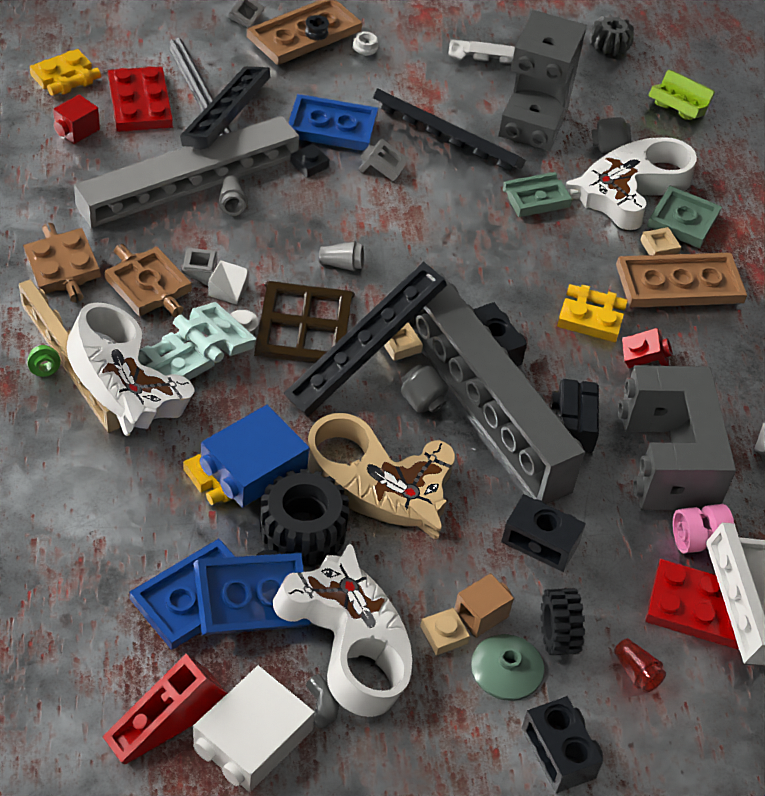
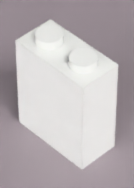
M258 665L193 725V746L204 760H212L221 767L222 773L230 783L235 786L241 785L250 793L313 730L315 711Z

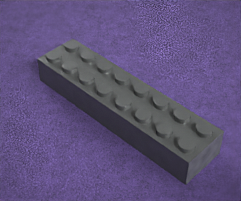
M440 274L445 279L447 286L409 321V324L423 343L422 353L447 383L451 391L532 498L548 504L573 493L585 454L581 443L573 438L565 428L562 419L555 415L546 404L543 395L533 388L527 380L525 373L518 369L510 359L507 350L498 344L492 336L490 329L482 324L475 315L473 308L462 299L455 285L450 284L446 277Z

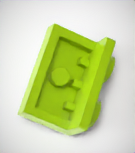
M667 70L662 83L652 86L648 96L656 99L655 103L667 109L672 107L678 110L679 116L692 120L693 118L705 115L715 91L673 70Z

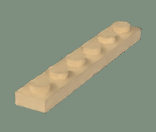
M31 279L19 283L23 308L48 345L59 353L62 366L106 431L110 433L119 429L120 422L117 415L103 406L83 385L74 372L68 359L66 347L71 330L66 331L56 309L51 310L45 292L42 289L38 290Z

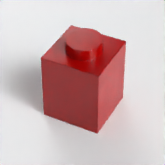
M80 94L53 108L55 131L59 136L66 138L73 144L100 130L98 107Z

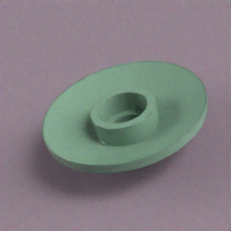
M499 634L483 640L477 646L472 656L471 670L475 681L486 693L501 700L514 701L530 696L539 688L544 676V663L538 650L527 640L515 635ZM505 658L511 659V660H513L515 663H508V662H506L504 659H505Z

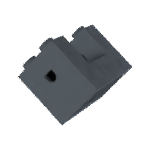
M536 10L532 11L514 49L511 71L517 72L513 94L502 114L499 137L551 151L568 111L586 32V24Z
M634 365L631 377L625 380L624 398L618 402V416L624 421L625 431L670 432L672 443L650 442L646 455L640 459L639 475L633 479V494L639 498L641 510H678L693 507L702 510L705 506L722 504L736 473V467L711 367Z

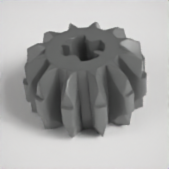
M609 15L608 18L600 16L599 20L594 22L591 29V45L595 46V51H603L604 55L607 53L616 56L617 53L624 55L633 44L634 26L629 24V20L620 19V16L617 18Z

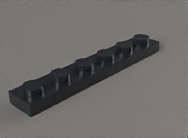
M244 66L180 135L182 146L193 147L197 150L209 148L271 78L270 67Z
M376 89L373 99L380 102V109L392 115L396 110L403 114V120L415 126L419 121L427 125L426 131L440 137L441 133L450 136L449 142L461 148L467 144L474 148L472 153L486 160L490 155L498 159L496 164L504 169L511 171L515 167L522 170L526 160L519 155L387 92Z
M423 261L284 392L285 396L308 418L447 286L445 279Z

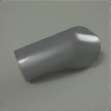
M316 674L307 681L306 687L317 699V708L313 710L315 711L313 724L319 729L327 727L329 722L333 723L336 720L339 703L333 697L325 679L320 674Z

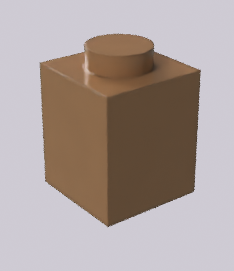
M490 573L457 594L455 610L462 623L477 638L509 617L514 597L509 588Z

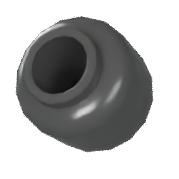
M623 117L600 119L597 123V129L592 130L593 146H599V151L606 155L623 145L631 143L630 123H626Z
M418 365L402 378L401 394L416 412L423 413L429 410L433 414L446 404L447 401L444 397L447 395L449 386L432 366L422 367V365Z

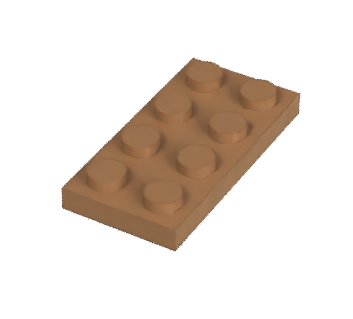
M319 0L248 28L247 38L274 63L280 65L362 31V21L337 0ZM313 15L327 18L329 21L327 38L323 40L308 38L305 35L306 19Z
M731 253L618 256L616 266L626 298L628 299L629 308L744 303L747 297L745 287Z

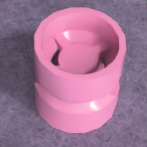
M717 504L705 506L702 510L697 507L676 510L672 525L674 539L680 552L686 554L704 551L707 547L706 541L722 522L734 523L733 515L728 506Z

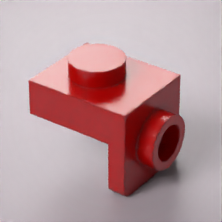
M658 328L622 338L624 361L628 369L633 368L634 365H643L659 360L661 366H670L669 357L673 356L672 347L668 338L663 339Z

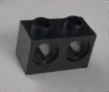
M568 696L527 710L521 729L554 792L559 793L596 779L603 763L601 747L596 740H592L589 736L581 711L573 707ZM549 724L559 725L563 730L554 729ZM567 756L576 757L581 763H574Z

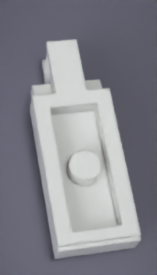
M451 40L448 57L461 60L467 55H473V59L477 61H489V58H497L501 64L512 65L515 46Z

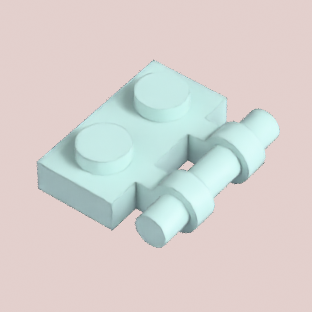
M216 302L193 308L190 320H187L183 315H178L173 321V324L179 329V334L185 340H191L203 357L210 358L215 363L220 362L224 357V353L220 349L229 356H233L253 349L257 339Z
M171 332L163 336L161 342L152 347L147 345L139 350V363L155 369L165 376L176 374L190 380L215 366V362L212 359L203 357L198 352L197 346L192 341L187 342L179 332L175 334Z

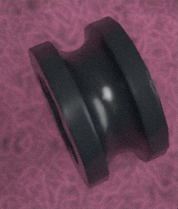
M313 15L306 19L305 35L312 40L327 38L329 27L327 18Z

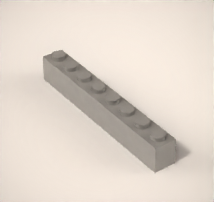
M283 116L219 136L209 148L203 150L185 147L74 184L76 207L89 226L93 228L221 184L228 176L238 178L290 160V154L298 150L299 135Z

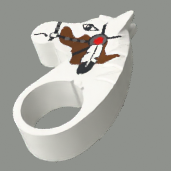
M647 138L637 140L611 151L595 162L582 177L567 181L566 187L570 188L568 192L572 199L580 200L585 208L605 213L622 229L635 230L642 226L646 208V200L641 195H664L669 186L686 191L692 183L697 157L691 146L678 139ZM669 163L679 167L680 169L665 170L658 168L653 164Z
M90 303L81 309L68 336L66 346L71 366L83 385L103 406L117 415L122 431L126 436L130 435L134 427L148 429L153 419L180 417L195 392L192 383L183 376L176 374L165 376L155 369L141 365L138 361L142 331L137 321L130 314L116 306L106 303ZM94 331L109 336L117 343L113 344L112 341L106 340L104 338L102 340L100 336L97 335Z
M349 544L341 557L327 555L321 567L317 570L291 573L286 576L273 599V608L280 618L291 622L306 618L311 623L331 629L334 632L335 637L327 672L328 686L333 697L345 709L360 716L373 717L387 712L410 681L413 662L411 644L405 626L386 594L367 573L359 568L353 546ZM363 655L375 660V664L386 674L390 683V690H374L361 684L352 675L347 659Z

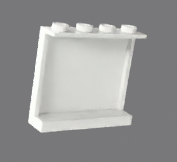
M722 522L706 541V545L744 664L765 665V540L739 538L734 523Z

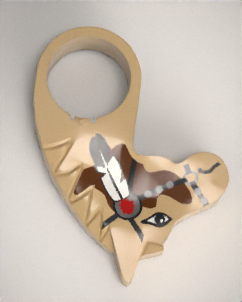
M346 413L329 414L319 419L312 426L307 444L310 447L308 469L313 474L315 471L323 472L322 477L327 478L331 476L335 479V485L341 484L344 488V495L348 496L349 509L390 524L417 526L432 538L439 539V531L442 527L439 518L443 515L447 502L443 498L442 488L451 476L455 460V453L449 444L441 440H434L425 445L421 455L409 456L402 461L394 462L389 458L370 426L357 416ZM342 437L357 443L362 448L364 456L361 458V462L357 460L348 466L347 464L335 463L324 458L316 447L326 439Z

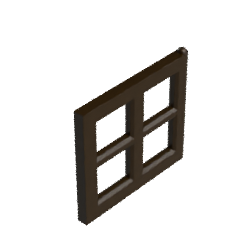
M275 281L264 283L266 293L254 356L316 363L327 351L305 348L307 329L335 332L333 346L347 334L351 300L355 297L353 291ZM278 293L304 296L302 315L276 313L275 307ZM312 298L339 301L337 320L310 317ZM272 324L299 327L296 347L269 344Z

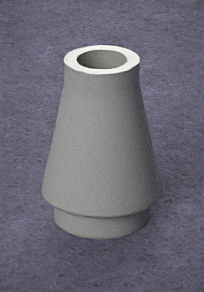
M228 176L222 182L219 207L226 214L236 216L245 210L248 198L240 185L239 179L234 176Z
M356 241L327 247L321 246L319 252L320 264L355 271L356 268L362 269L364 265V246L357 244Z

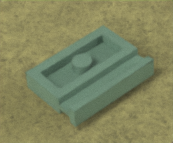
M556 172L504 181L503 191L504 193L507 192L508 200L518 217L571 207L572 197L562 181L557 179Z

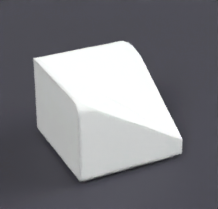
M220 260L209 279L208 296L237 305L249 285V270Z

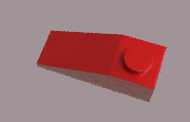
M185 654L102 737L120 762L126 765L196 724L228 693L207 668L188 654Z

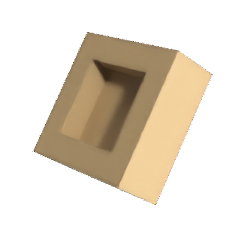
M669 227L643 232L640 239L649 255H675L680 253L681 246Z
M408 322L384 347L393 361L421 353L423 343Z
M454 607L421 620L420 627L436 656L469 643L470 635Z

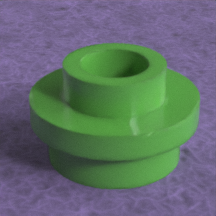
M39 345L33 348L27 359L30 372L40 377L52 375L59 369L61 364L59 353L47 345Z

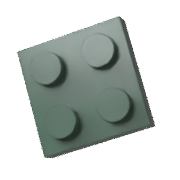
M669 186L650 216L647 227L654 230L669 227L676 239L701 248L720 215L722 206Z

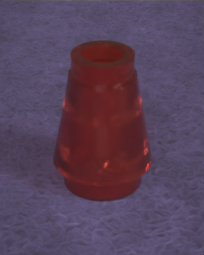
M629 638L620 641L616 645L614 654L618 657L635 688H641L644 692H650L664 681L666 671L663 669V663Z

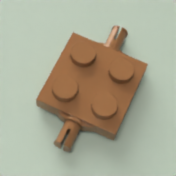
M45 223L42 226V231L46 238L23 245L39 290L42 289L45 294L67 290L71 302L77 303L76 296L80 302L83 299V294L79 286L86 281L101 277L100 268L82 228L57 234L53 223H48L50 231Z
M124 244L117 245L114 253L122 261L118 265L105 270V280L139 317L161 306H164L173 317H177V314L181 315L183 307L175 299L192 291V283L157 246L143 253L132 254Z

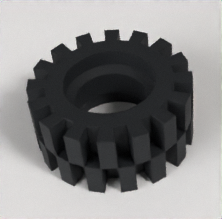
M575 588L544 590L542 595L543 603H541L542 615L540 617L543 625L541 631L544 633L543 643L546 644V652H548V655L580 654L583 650L582 646H584L583 635H585V628L583 627V622H585V616L582 615L584 608L583 603H580L581 596L578 594V590Z

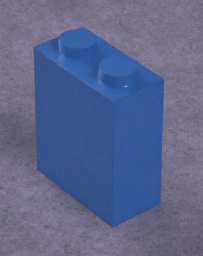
M265 405L202 441L201 458L199 461L203 471L208 476H213L220 483L225 495L230 499L234 498L243 508L264 495L265 488L268 484L273 485L274 479L279 475L284 478L286 477V472L293 470L295 473H300L301 469H307L310 447L268 405Z

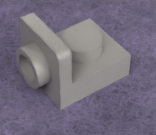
M381 138L374 147L370 144L360 157L364 161L358 170L364 173L372 165L390 180L394 181L401 173L408 158Z

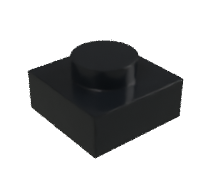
M314 144L290 154V163L306 178L328 169L330 165V159Z

